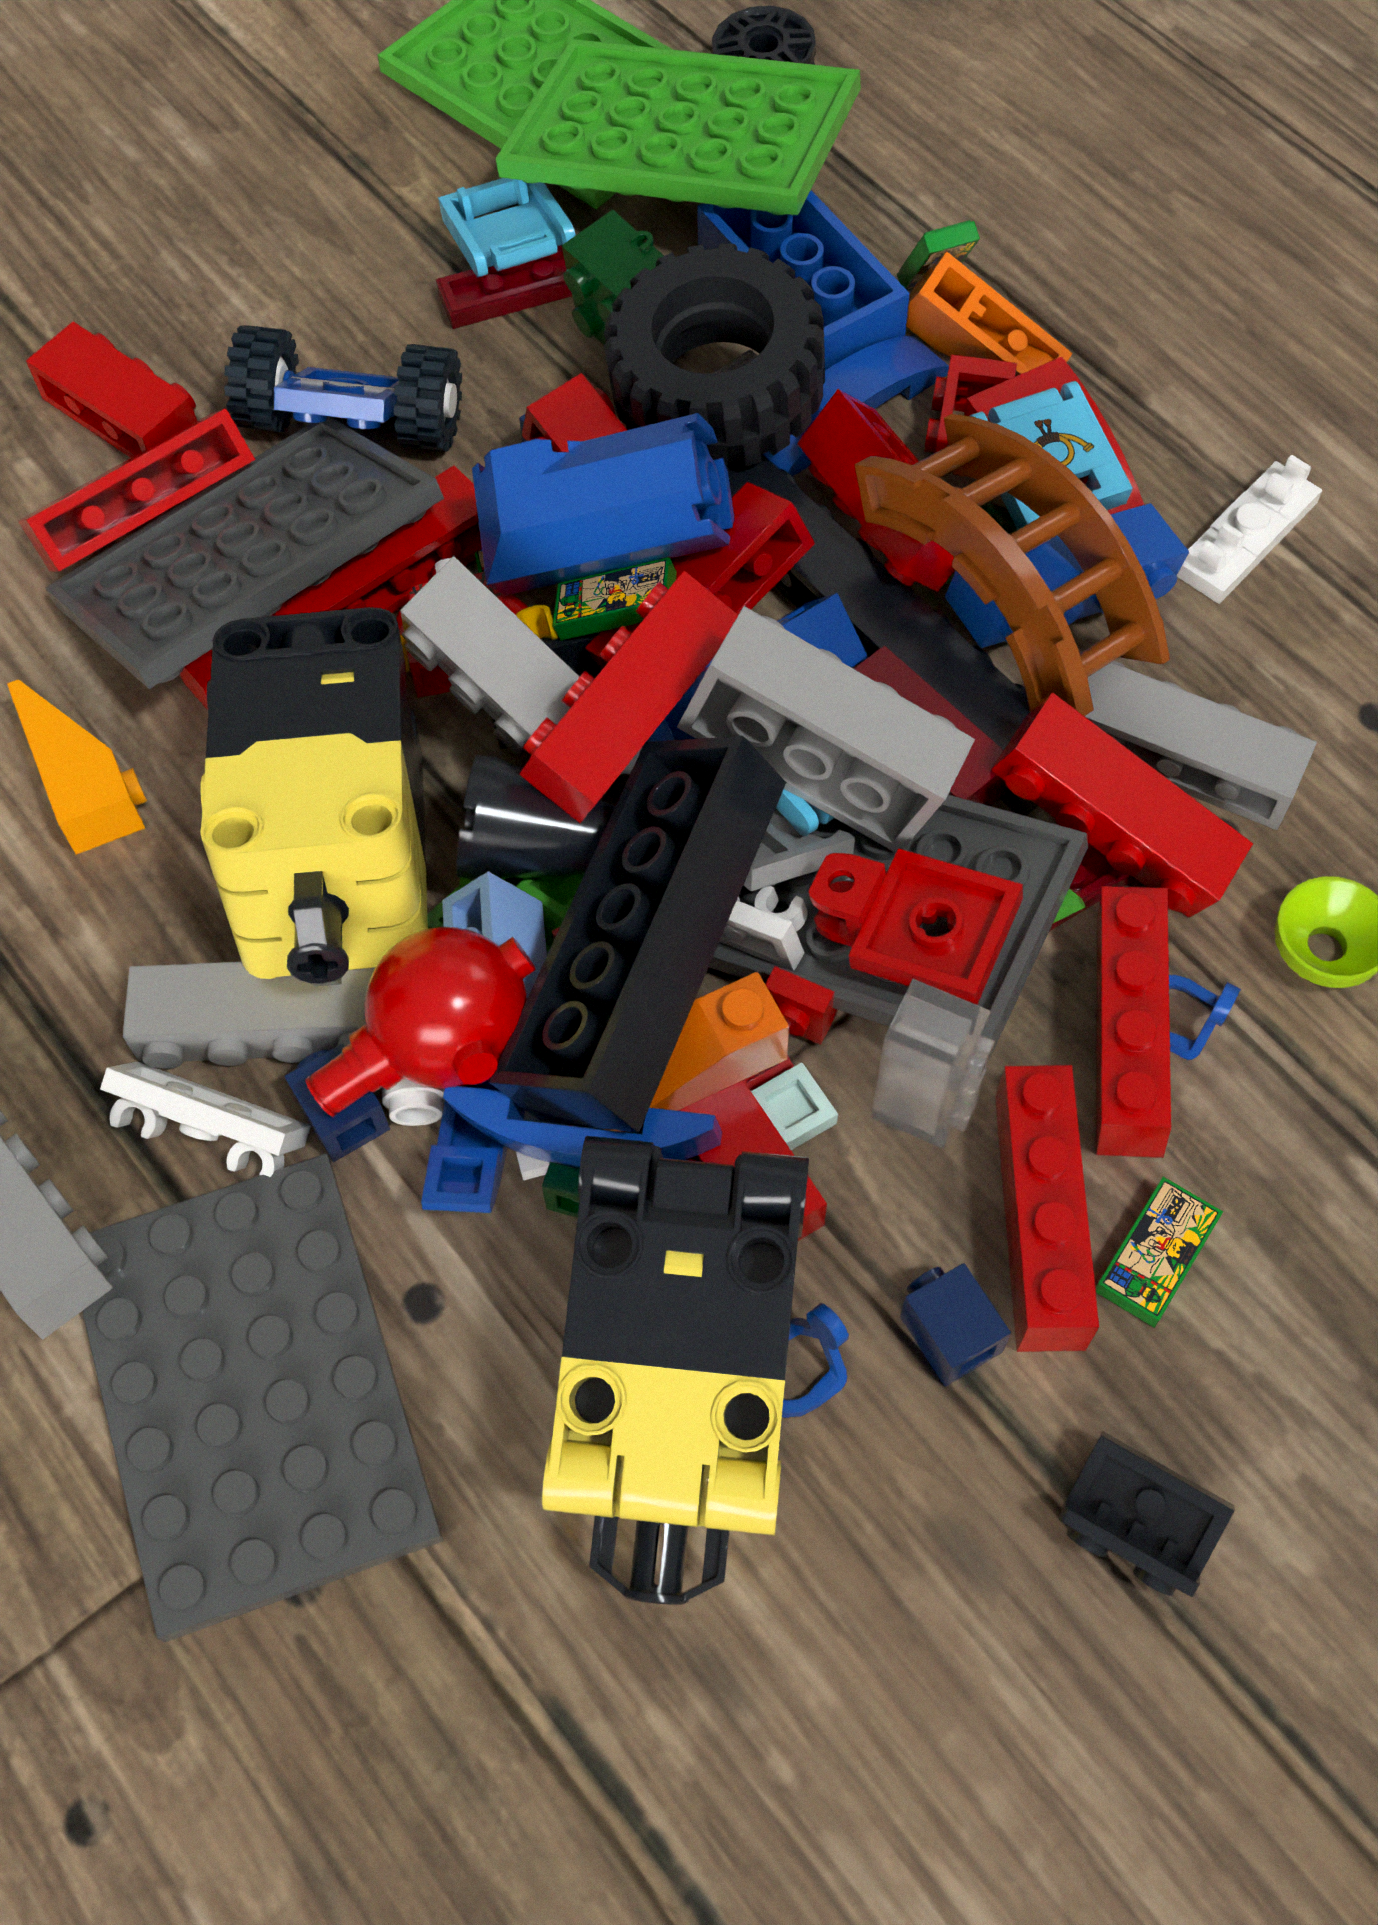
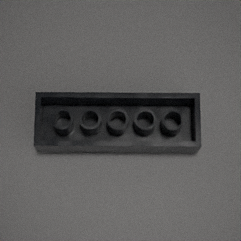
M744 736L645 742L522 1009L517 1026L499 1059L497 1070L489 1083L539 1121L639 1133L787 783Z

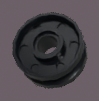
M771 5L749 7L731 14L718 25L712 37L713 54L815 65V33L803 16L790 9Z

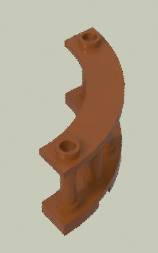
M950 414L944 417L948 447L916 464L909 465L894 459L869 456L855 464L866 522L900 531L921 542L923 545L933 540L954 556L952 567L972 587L985 605L994 600L1013 632L1005 637L1018 665L1026 689L1030 711L1053 692L1083 716H1086L1094 710L1088 677L1119 657L1156 664H1164L1170 660L1164 623L1160 616L1156 599L1145 572L1128 540L1092 491L1069 468L1026 437L986 420ZM953 471L954 475L977 479V481L961 489L951 486L940 478ZM1006 492L1040 516L1012 534H1008L981 508L982 505ZM1058 535L1084 572L1050 591L1033 563L1025 554ZM1096 594L1110 635L1079 653L1064 617V612Z

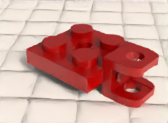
M898 848L887 873L885 871V864L848 853H832L827 855L809 889V897L811 903L819 909L814 917L817 931L827 939L852 947L849 953L852 969L977 1007L1023 900V884ZM839 876H847L854 881H837L830 885L831 881ZM938 916L947 918L948 929L951 931L945 935L938 937L928 936L926 931L919 927L922 923L933 924Z

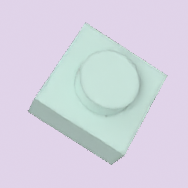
M802 1062L751 1091L790 1150L837 1124V1111Z

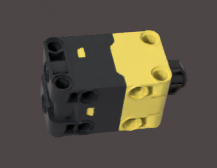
M372 607L244 618L230 621L215 632L212 640L211 679L207 683L208 727L205 773L201 777L202 822L200 833L242 964L249 974L262 979L294 976L298 980L310 983L315 987L342 984V977L348 970L375 968L388 950L399 941L411 934L428 929L423 755L414 712L409 708L407 699L406 664L398 622L390 611Z
M586 1136L580 1161L578 1184L579 1211L553 1436L548 1448L545 1464L542 1507L543 1510L595 1516L589 1567L621 1592L626 1599L655 1604L683 1605L689 1602V1599L725 1581L730 1531L775 1536L781 1461L778 1460L797 1245L798 1238H801L803 1229L809 1157L742 1151L736 1158L733 1166L664 1158L661 1153L662 1149L659 1146H655L654 1142ZM619 1517L620 1519L637 1520L630 1585L613 1572ZM660 1524H662L665 1529L659 1585L654 1582L659 1529ZM705 1526L707 1534L702 1583L682 1592L688 1527Z

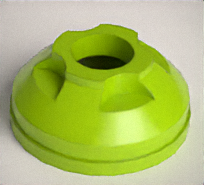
M1328 876L1309 879L1297 885L1287 894L1278 910L1274 933L1279 953L1293 971L1314 984L1329 988L1357 986L1378 973L1377 894L1356 881ZM1316 934H1326L1334 937L1342 947V958L1335 961L1319 959L1311 952L1308 946V938Z

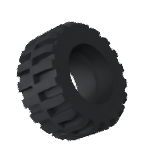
M719 243V249L704 250L702 244L687 247V253L677 257L671 252L659 258L654 269L648 270L645 267L630 280L631 290L624 287L612 304L613 311L606 319L604 329L606 343L604 350L615 410L619 420L626 424L627 430L699 413L713 427L718 443L707 445L710 456L713 460L723 458L726 468L729 470L728 464L743 462L744 467L759 463L762 461L761 455L768 451L774 456L790 445L791 434L797 438L809 426L811 415L819 409L823 398V384L825 383L824 319L820 305L814 300L813 290L800 276L796 278L795 270L780 259H777L774 263L770 262L767 253L750 247L748 252L737 251L735 244ZM710 343H735L751 348L759 353L755 359L744 366L722 373H695L672 364L689 350Z

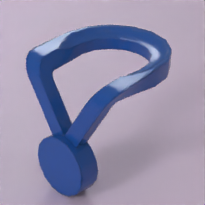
M1169 975V989L1185 992L1213 1007L1195 1040L1170 1032V1051L1186 1060H1192L1201 1053L1215 1025L1222 1026L1241 988L1227 982L1221 994L1216 995L1191 979L1178 975Z
M819 1303L806 1314L807 1319H791L789 1340L797 1335L819 1339L830 1367L829 1371L804 1397L796 1400L783 1399L782 1417L784 1418L800 1417L813 1411L837 1394L847 1382V1370L838 1347L849 1339V1334L837 1314L823 1303Z

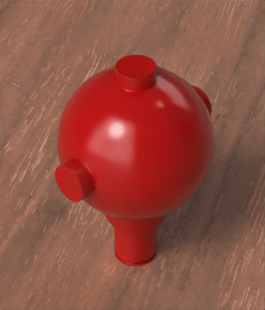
M436 927L409 935L388 950L372 973L364 1003L366 1024L349 1035L350 1043L342 1048L340 1055L305 1079L309 1091L321 1108L328 1115L334 1117L369 1091L375 1092L381 1087L390 1090L404 1079L434 1089L457 1086L467 1087L488 1080L497 1070L499 1059L517 1026L522 1009L527 1001V992L523 979L536 970L534 964L514 937H511L499 946L482 934L458 927Z

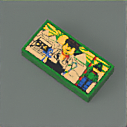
M968 220L925 232L897 273L900 284L906 290L913 289L921 276L946 251L962 263L980 240L975 221Z
M667 557L558 583L552 626L560 640L641 623L644 618L635 612L658 582H661L669 589L676 581L677 571L671 559Z
M1163 1176L1095 1288L1096 1293L1155 1328L1223 1211Z

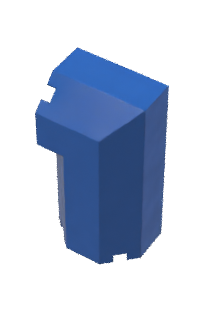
M699 413L586 441H567L569 452H553L551 440L534 439L490 450L484 456L485 467L477 463L472 468L486 585L504 595H509L667 557L675 558L728 546L731 536L724 529L733 528V504L729 475L724 459L713 460L707 448V445L718 443L713 427Z

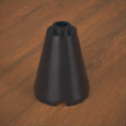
M476 755L465 794L463 807L467 808L464 829L459 831L456 875L459 878L473 881L488 871L501 879L585 874L615 806L599 800L584 820L579 823L520 776L522 767L493 755Z

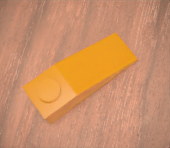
M19 679L7 683L56 820L75 854H80L145 829L137 805L147 802V799L134 768L122 772L112 750Z

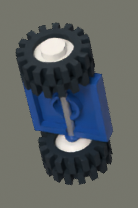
M244 325L237 328V333H233L231 338L233 347H228L227 351L230 363L229 366L225 365L224 375L228 376V384L224 386L225 396H229L226 404L227 411L231 413V418L237 427L283 432L284 428H288L290 425L289 417H293V419L301 422L317 423L327 420V416L347 418V425L350 427L375 429L381 427V422L384 423L389 418L397 415L395 432H398L397 439L399 443H402L401 446L445 452L449 451V447H452L454 443L453 436H456L458 430L456 421L460 420L461 410L458 409L459 401H462V391H460L462 373L459 372L461 361L458 358L457 350L417 344L407 345L406 352H403L401 355L402 366H398L397 377L307 367L301 372H296L299 359L298 354H294L296 343L294 339H291L292 334L290 331Z

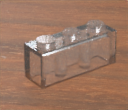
M912 979L885 1035L871 1118L943 1149L953 1128L965 1132L980 1097L978 1093L987 1072L985 1067L995 1045V1040L985 1037L991 1011Z

